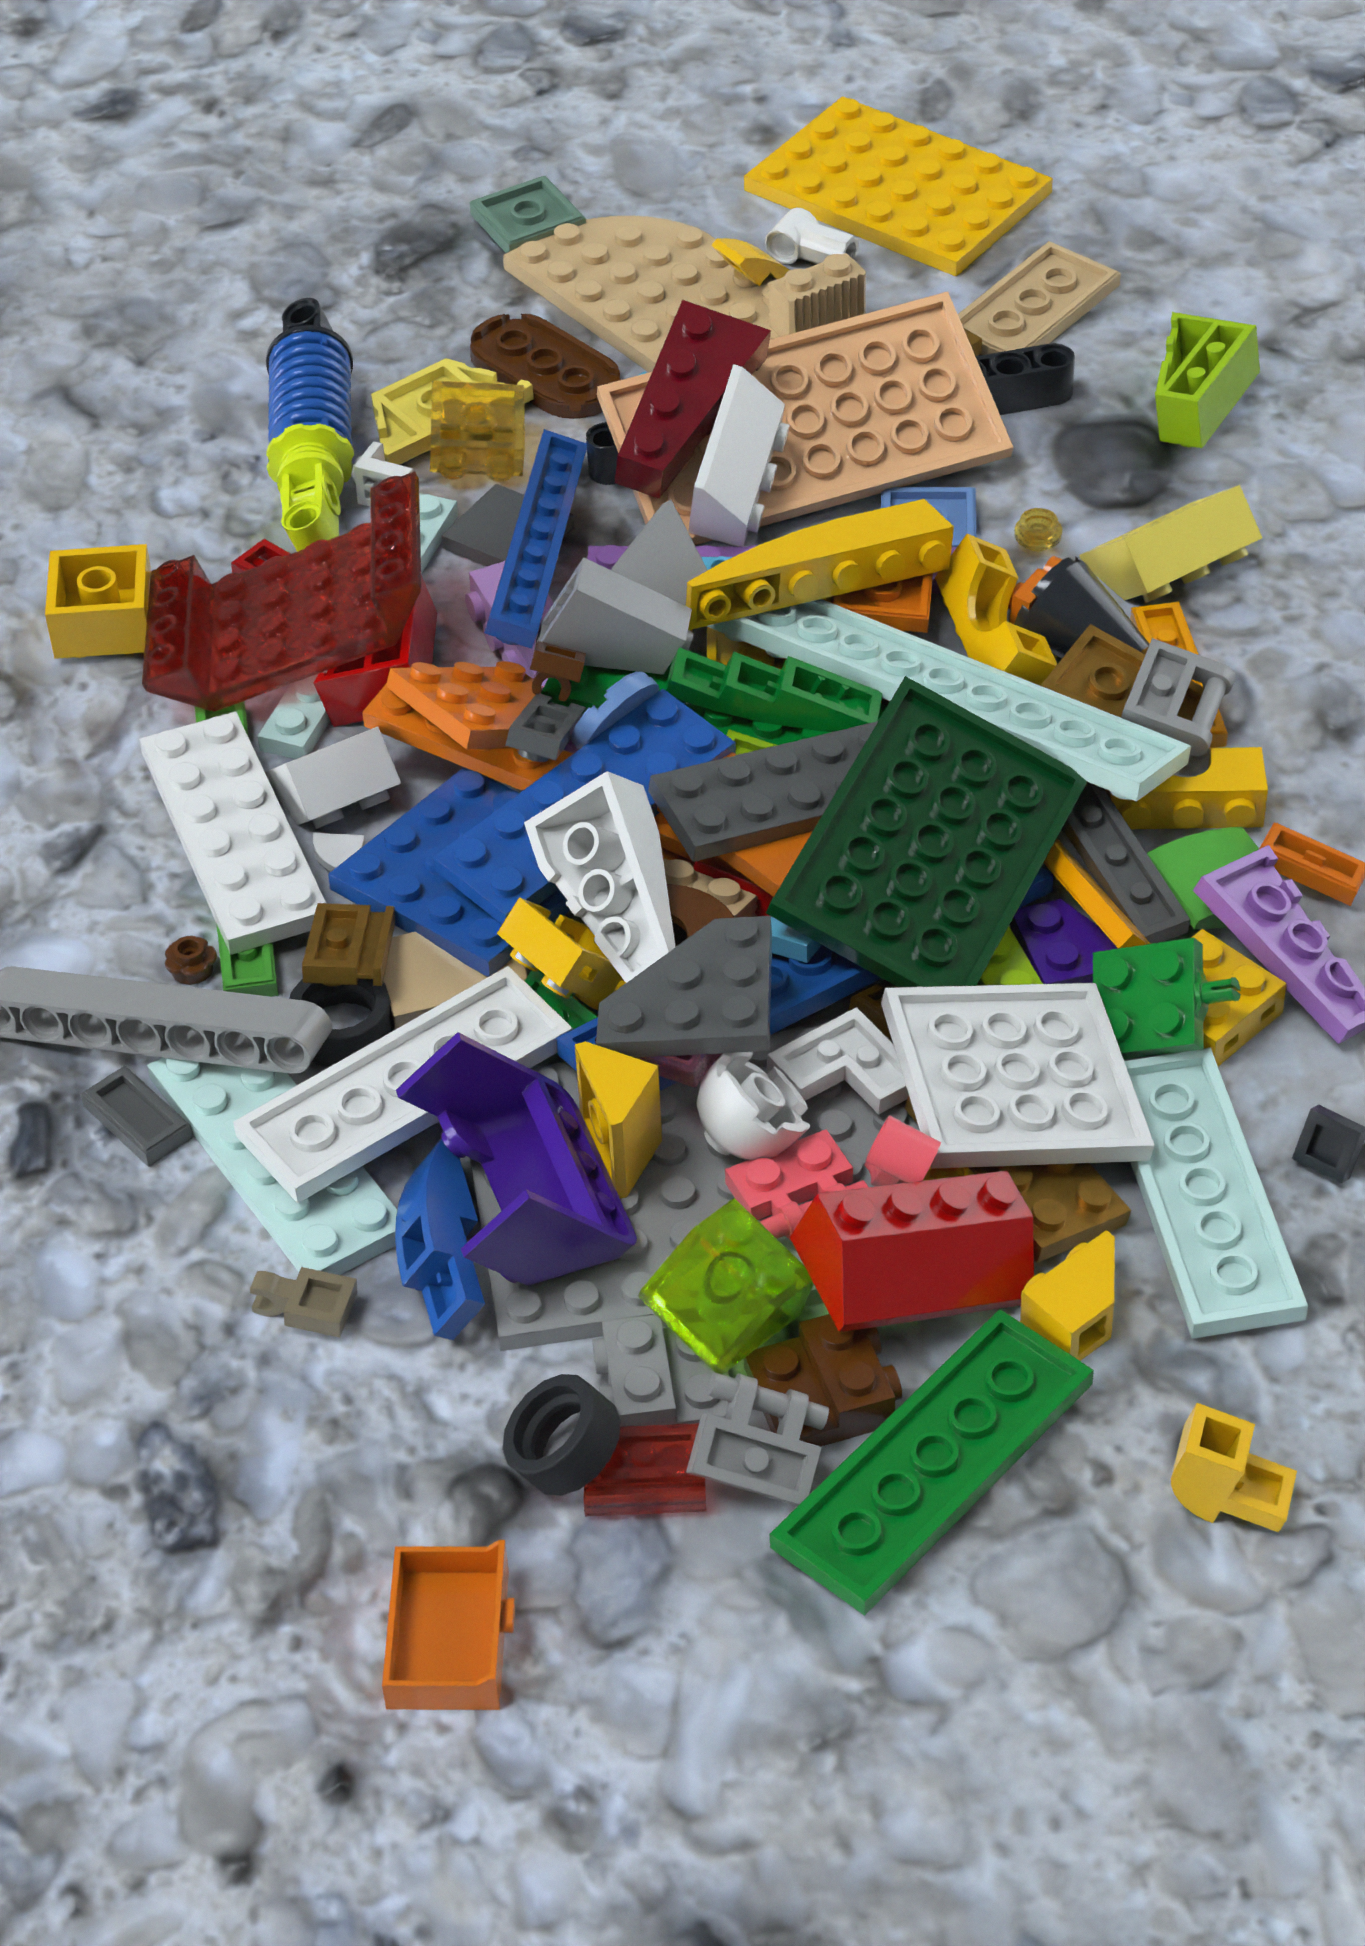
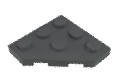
M771 917L714 919L599 1002L596 1045L631 1057L769 1051L772 962Z

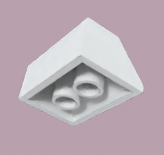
M733 364L694 485L688 533L737 547H744L748 531L757 533L765 505L757 502L761 490L765 492H770L777 465L770 463L774 450L783 452L790 425L782 423L785 404L746 369Z

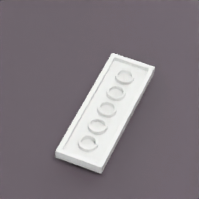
M237 712L212 717L140 738L144 759L230 955L310 931L317 903H326Z
M507 966L233 1121L236 1137L297 1203H300L439 1122L437 1116L399 1099L396 1089L457 1032L531 1068L557 1053L556 1038L573 1030V1028Z

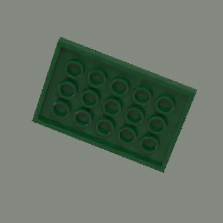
M905 676L774 895L766 914L899 988L976 986L1087 781L1072 767Z

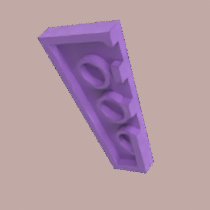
M1269 845L1202 876L1193 889L1196 895L1270 973L1287 983L1286 991L1305 1008L1324 1031L1340 1044L1365 1030V987L1346 959L1334 957L1327 946V940L1330 938V935L1320 920L1310 921L1298 903L1303 896L1292 879L1283 880L1274 867L1278 858Z

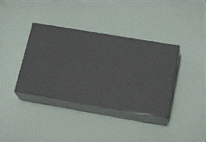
M126 1066L121 1067L81 1093L83 1106L148 1167L193 1138L191 1125Z

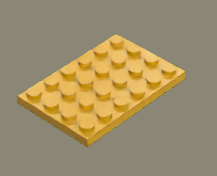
M843 96L744 175V190L789 209L803 208L809 211L818 221L955 277L1050 195L1053 184L1052 177L1036 172L1030 167L1018 165L1000 158L994 153H987L964 144L960 140L951 139L928 130L924 126L915 125L897 118L888 112L879 111L861 104L855 99Z

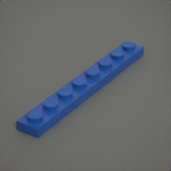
M545 429L538 445L484 632L496 637L505 644L521 645L530 649L533 648L587 450L586 443Z

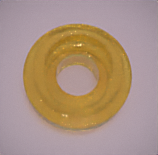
M1032 508L1020 516V520L1015 525L1014 537L1021 546L1031 551H1045L1059 544L1062 539V526L1054 512L1044 508Z

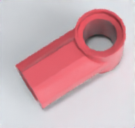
M889 1115L865 1160L864 1166L869 1170L871 1185L875 1187L923 1181L941 1142Z

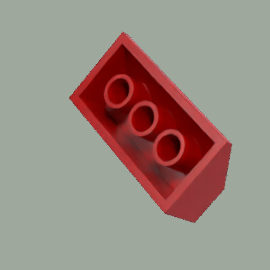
M1008 1171L817 1193L789 1237L839 1332L1021 1306L1022 1291L1029 1280L1034 1277L1033 1215Z

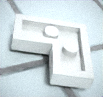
M857 1007L767 1054V1070L770 1072L774 1066L780 1070L797 1088L805 1101L843 1080L878 1115L908 1098L909 1093L894 1044Z

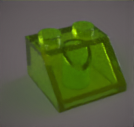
M733 1198L696 1225L642 1287L638 1297L715 1373L723 1375L801 1315L814 1283L805 1266Z

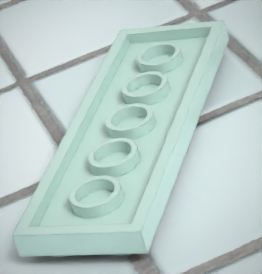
M1211 1048L1124 1061L1155 1144L1149 1161L1130 1162L1191 1338L1306 1320L1307 1301Z
M163 1057L147 1065L150 1080L173 1110L191 1125L193 1136L298 1272L301 1267L342 1275L396 1246L395 1226L397 1208L363 1166L297 1203L236 1137L233 1121L297 1086L288 1073Z

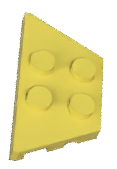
M448 358L371 394L379 441L384 446L385 461L398 465L534 399L533 385L529 381L521 379L516 386L497 382L496 372L483 368H471L465 363Z

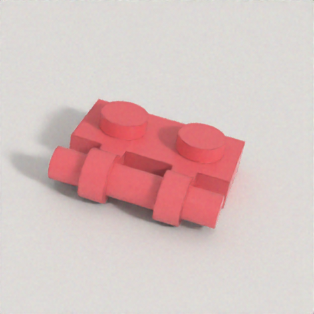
M827 1129L797 1140L796 1143L775 1157L746 1160L725 1169V1184L751 1223L772 1215L758 1223L761 1235L767 1243L783 1236L790 1240L789 1237L813 1200L801 1205L798 1204L815 1198L817 1193L868 1187L864 1180L846 1187L844 1186L853 1182V1167Z

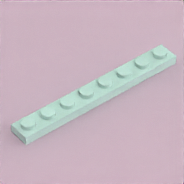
M413 492L258 734L260 751L293 759L311 753L330 723L328 714L313 682L319 672L327 673L335 659L331 651L337 640L345 641L352 629L349 619L371 580L414 569H419L422 575L442 542L441 535L453 525L458 517L457 501Z

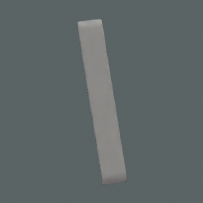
M15 966L5 967L0 970V1037L294 1074L307 1070L332 1031V1022L328 1014L318 1005L304 1000Z

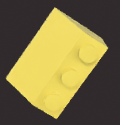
M1240 485L1182 506L1084 552L1079 557L1102 582L1124 601L1142 595L1146 603L1172 592L1169 583L1180 577L1183 583L1186 584L1211 573L1207 565L1219 559L1221 565L1224 566L1247 556L1248 551L1245 546L1262 539V535Z

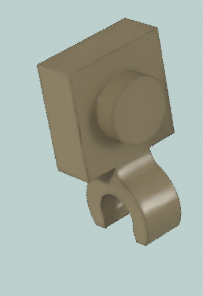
M301 1267L296 1280L284 1278L268 1271H257L250 1287V1293L256 1295L252 1305V1312L266 1317H275L283 1313L285 1326L339 1338L342 1335L358 1293L356 1278Z

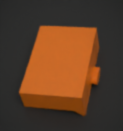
M497 1540L488 1547L395 1546L382 1680L386 1709L500 1710L505 1633H514L515 1598L507 1599L509 1567L505 1540Z

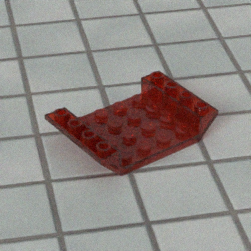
M414 471L401 477H388L377 486L370 488L371 523L360 524L350 532L329 540H317L305 549L290 555L272 557L262 565L242 573L227 574L211 584L195 555L179 561H166L157 569L152 570L150 574L142 685L146 692L215 712L396 645L421 592L419 478Z

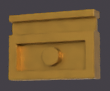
M317 903L302 962L303 983L340 986L343 984L357 985L358 979H373V986H382L395 927L394 906H386L385 912H371V905Z

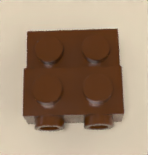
M830 1314L799 1322V1337L743 1352L744 1369L747 1376L756 1378L758 1386L784 1394L789 1389L807 1394L810 1402L829 1407L828 1419L822 1430L806 1425L802 1427L799 1440L822 1447L874 1432L895 1411V1401L902 1399V1387L895 1367L892 1364L882 1367L877 1357L882 1352V1346L876 1327L839 1332ZM763 1413L771 1432L777 1433L778 1417Z

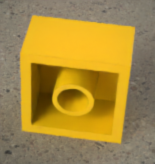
M147 544L50 551L45 617L54 659L152 652L155 587Z

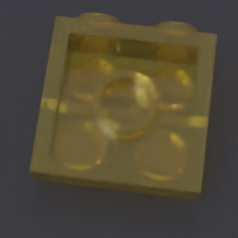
M432 381L430 472L441 473L443 477L450 480L460 479L466 474L487 475L496 482L507 481L513 476H523L525 454L524 385Z

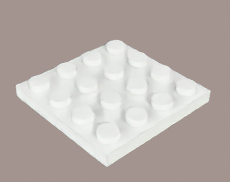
M1096 983L885 988L881 1005L921 1132L941 1142L931 1164V1169L1150 1160L1155 1144Z

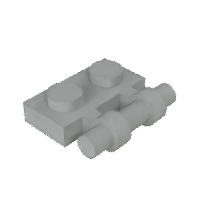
M714 1372L708 1384L707 1395L727 1401V1414L725 1418L711 1413H703L701 1415L686 1473L798 1506L809 1496L822 1448L799 1440L802 1427L806 1425L822 1430L828 1419L829 1407L810 1402L807 1394L789 1389L784 1394L758 1386L756 1378L743 1374H737L735 1378ZM752 1409L778 1417L777 1433L748 1425Z

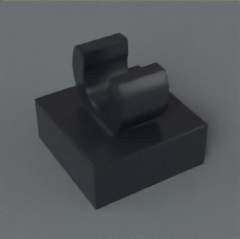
M1317 1105L1309 1111L1292 1159L1343 1183L1350 1179L1365 1141V1126L1328 1108Z

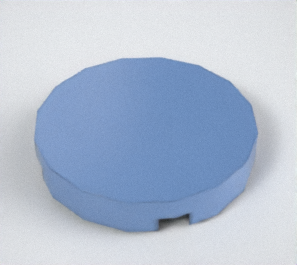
M636 671L625 676L606 690L607 693L604 697L607 700L598 709L595 706L589 707L582 715L572 732V743L578 750L656 694L659 691V685L645 672Z

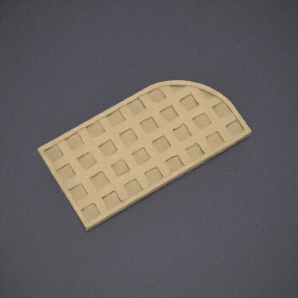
M607 216L586 219V223L580 226L570 223L561 224L554 229V235L537 241H528L503 255L504 270L647 372H652L682 300L771 330L770 339L780 337L768 323V320H770L768 306L770 304L768 301L769 294L767 291H769V287L767 284L776 279L768 275L762 284L758 286L731 267L711 246L716 240L714 237L697 227L681 222L648 216Z

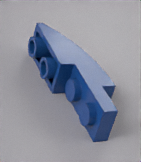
M442 1138L414 1170L404 1186L396 1215L395 1244L402 1286L422 1291L434 1336L454 1340L485 1305L473 1261L464 1258L460 1249L467 1243L466 1236L477 1224L478 1218L460 1158L446 1147Z

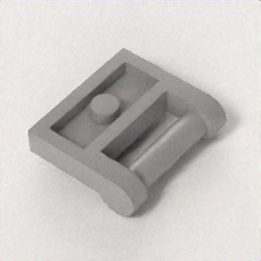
M1152 638L1121 718L1191 745L1190 755L1202 756L1209 750L1212 742L1211 727L1222 698L1231 691L1236 675L1225 664ZM1191 679L1201 682L1204 687L1192 721L1177 716Z

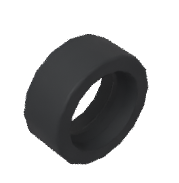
M301 979L290 993L289 999L312 1002L322 1009L335 1004L350 1003L358 1004L371 1011L365 1020L355 1026L332 1029L312 1062L322 1066L330 1067L392 1032L391 1001L384 982H382V986H373V979H358L357 985L327 986L321 983H303V979Z
M560 1374L542 1381L530 1390L515 1407L504 1429L502 1450L507 1464L545 1495L563 1496L580 1490L596 1478L610 1461L619 1441L621 1420L616 1406L579 1375ZM580 1412V1418L574 1432L563 1446L551 1455L543 1457L548 1440L558 1426L573 1414Z

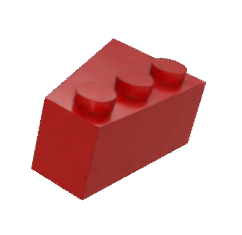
M419 569L377 577L371 580L349 619L352 629L345 641L337 640L331 651L335 659L327 673L319 672L313 684L333 727L363 721L362 712L387 683L390 668H411L412 664L416 662L432 664L438 613Z

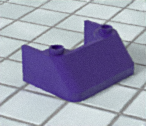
M457 1032L396 1089L399 1099L438 1117L443 1129L441 1138L454 1155L459 1158L467 1156L482 1164L499 1204L501 1212L460 1248L464 1258L500 1273L506 1280L512 1283L520 1282L525 1285H533L616 1260L637 1242L636 1233L574 1099L557 1082Z

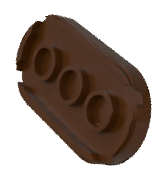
M509 314L497 315L478 325L471 335L470 358L475 368L496 372L497 382L516 386L521 379L529 381L533 385L534 398L529 402L548 414L557 417L577 419L603 413L597 398V386L621 380L618 365L612 359L536 315L521 314V319H510Z

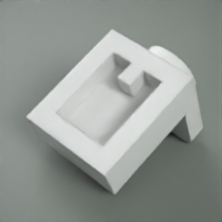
M374 441L362 456L356 458L352 467L351 477L353 483L356 484L358 504L400 514L410 496L415 492L413 468L386 462L383 444Z

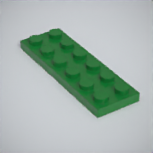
M999 1309L769 1534L770 1548L865 1616L1093 1384L1094 1370Z

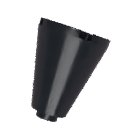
M1076 556L1075 561L1069 557L1065 558L1047 572L1031 591L1038 597L1032 608L1028 610L1022 605L1014 625L1044 636L1053 655L1059 658L1065 656L1090 624L1145 655L1150 645L1089 566Z

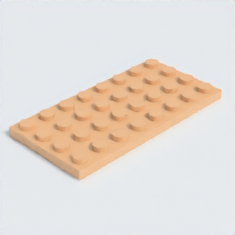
M948 291L770 339L766 361L758 371L755 370L752 374L785 404L782 423L790 425L783 452L774 450L770 463L777 465L770 492L761 490L757 502L765 505L759 527L876 495L885 489L908 486L1008 458L1012 455L1014 447ZM652 372L597 386V398L618 453ZM711 432L709 435H705L697 445L693 456L660 499L633 490L645 525L663 503L672 500L688 531L694 485ZM689 533L694 545L713 540Z

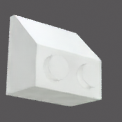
M378 726L265 772L275 795L296 824L299 825L313 820L316 829L344 818L341 808L357 801L361 809L364 810L389 800L390 797L387 789L401 784Z

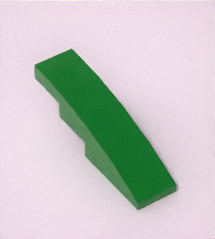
M680 647L672 661L665 688L668 693L677 699L713 711L769 724L820 731H839L877 722L882 700V693L876 689L790 656L787 657L782 669L775 668L737 652H733L727 665H724Z

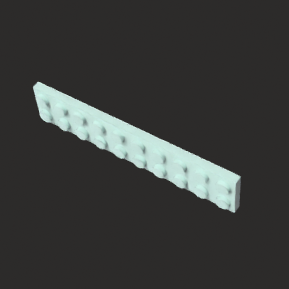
M823 599L707 626L724 633L730 640L746 642L759 647L772 657L787 659L790 656L876 689L882 693V698L891 701L904 677L907 676L1070 766L1087 782L1109 790L1113 796L1120 799L1137 802L1186 766L1189 761L1191 745Z

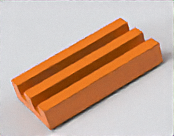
M1274 822L1259 849L1267 845L1271 847L1278 858L1274 865L1277 872L1351 906L1365 879V862Z

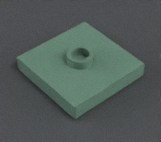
M546 176L526 181L469 202L471 216L505 253L520 247L528 241H537L554 235V229L561 224L570 223L580 226L586 223V218Z

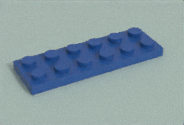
M661 689L434 855V870L499 923L503 924L519 897L538 905L559 889L555 883L549 882L540 871L524 822L607 771L643 785L655 817L660 812L657 811V804L648 792L651 775L722 759L732 752L736 754V742L666 690Z

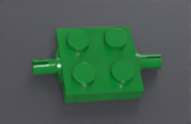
M1194 937L1093 952V983L1097 985L1124 1060L1203 1050V1023L1209 1004L1238 1001L1241 994L1237 992L1241 991L1240 984L1236 977L1207 981L1203 971V944Z

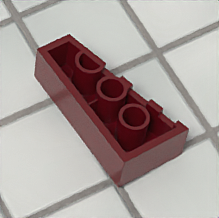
M682 300L618 453L615 483L660 499L693 456L697 445L705 435H709L712 431L733 364L743 367L751 375L755 370L758 371L767 359L771 330Z

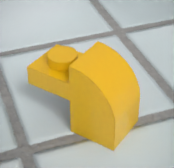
M1196 1403L1183 1426L1171 1476V1487L1174 1495L1186 1509L1208 1522L1213 1523L1220 1511L1279 1533L1287 1520L1297 1471L1249 1453L1255 1427L1254 1423Z

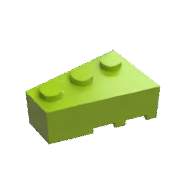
M1172 312L1170 336H1167L1165 344V361L1161 363L1155 391L1160 441L1180 444L1183 447L1203 448L1260 373L1257 327L1251 324Z

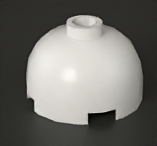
M753 1052L723 1053L703 1077L696 1102L701 1123L705 1128L704 1135L707 1142L721 1154H732L742 1159L755 1160L777 1156L796 1143L810 1128V1124L803 1121L801 1117L808 1109L805 1100L797 1088L775 1066L767 1074L758 1066L748 1062Z

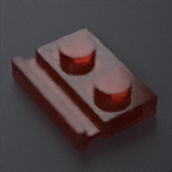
M699 1423L620 1427L619 1441L610 1461L596 1478L584 1486L585 1517L707 1512L705 1478L686 1473Z

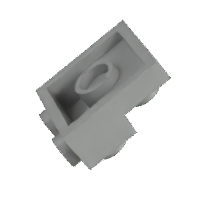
M660 1314L602 1321L603 1338L592 1339L596 1374L608 1373L609 1385L599 1386V1391L616 1406L621 1424L618 1444L697 1434L703 1413L726 1417L728 1402L707 1395L708 1384L714 1372L729 1377L719 1321L665 1328L662 1327Z

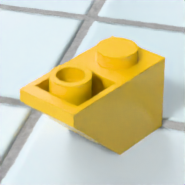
M1106 1230L1089 1243L1083 1242L1078 1244L1059 1265L1046 1274L1039 1273L1031 1278L1021 1294L1020 1322L1079 1361L1111 1339L1114 1312L1115 1237Z

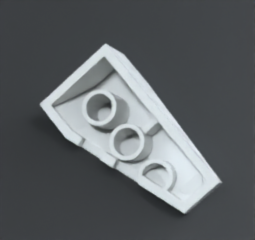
M607 771L524 822L540 871L549 882L555 883L568 900L566 905L575 916L582 918L595 935V943L626 983L675 948L660 834L643 785Z

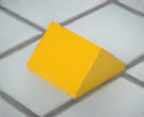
M584 1041L575 1044L580 1112L615 1190L621 1199L629 1195L662 1142L658 1066Z

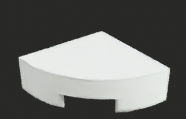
M313 833L316 860L330 872L366 844L364 835Z

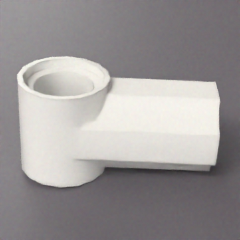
M803 208L791 209L766 235L764 241L769 255L781 264H792L797 259L819 264L829 255L845 253L855 260L859 250L858 238L851 234L820 225L816 218Z

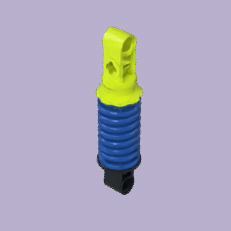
M302 298L291 303L282 314L283 332L272 341L266 355V368L269 375V444L266 456L268 457V474L274 482H277L280 492L282 526L301 560L308 564H319L330 559L339 549V515L341 513L339 496L343 490L344 483L348 482L351 477L353 467L352 458L354 450L351 437L352 407L350 381L353 370V356L347 342L333 331L319 302L314 298Z

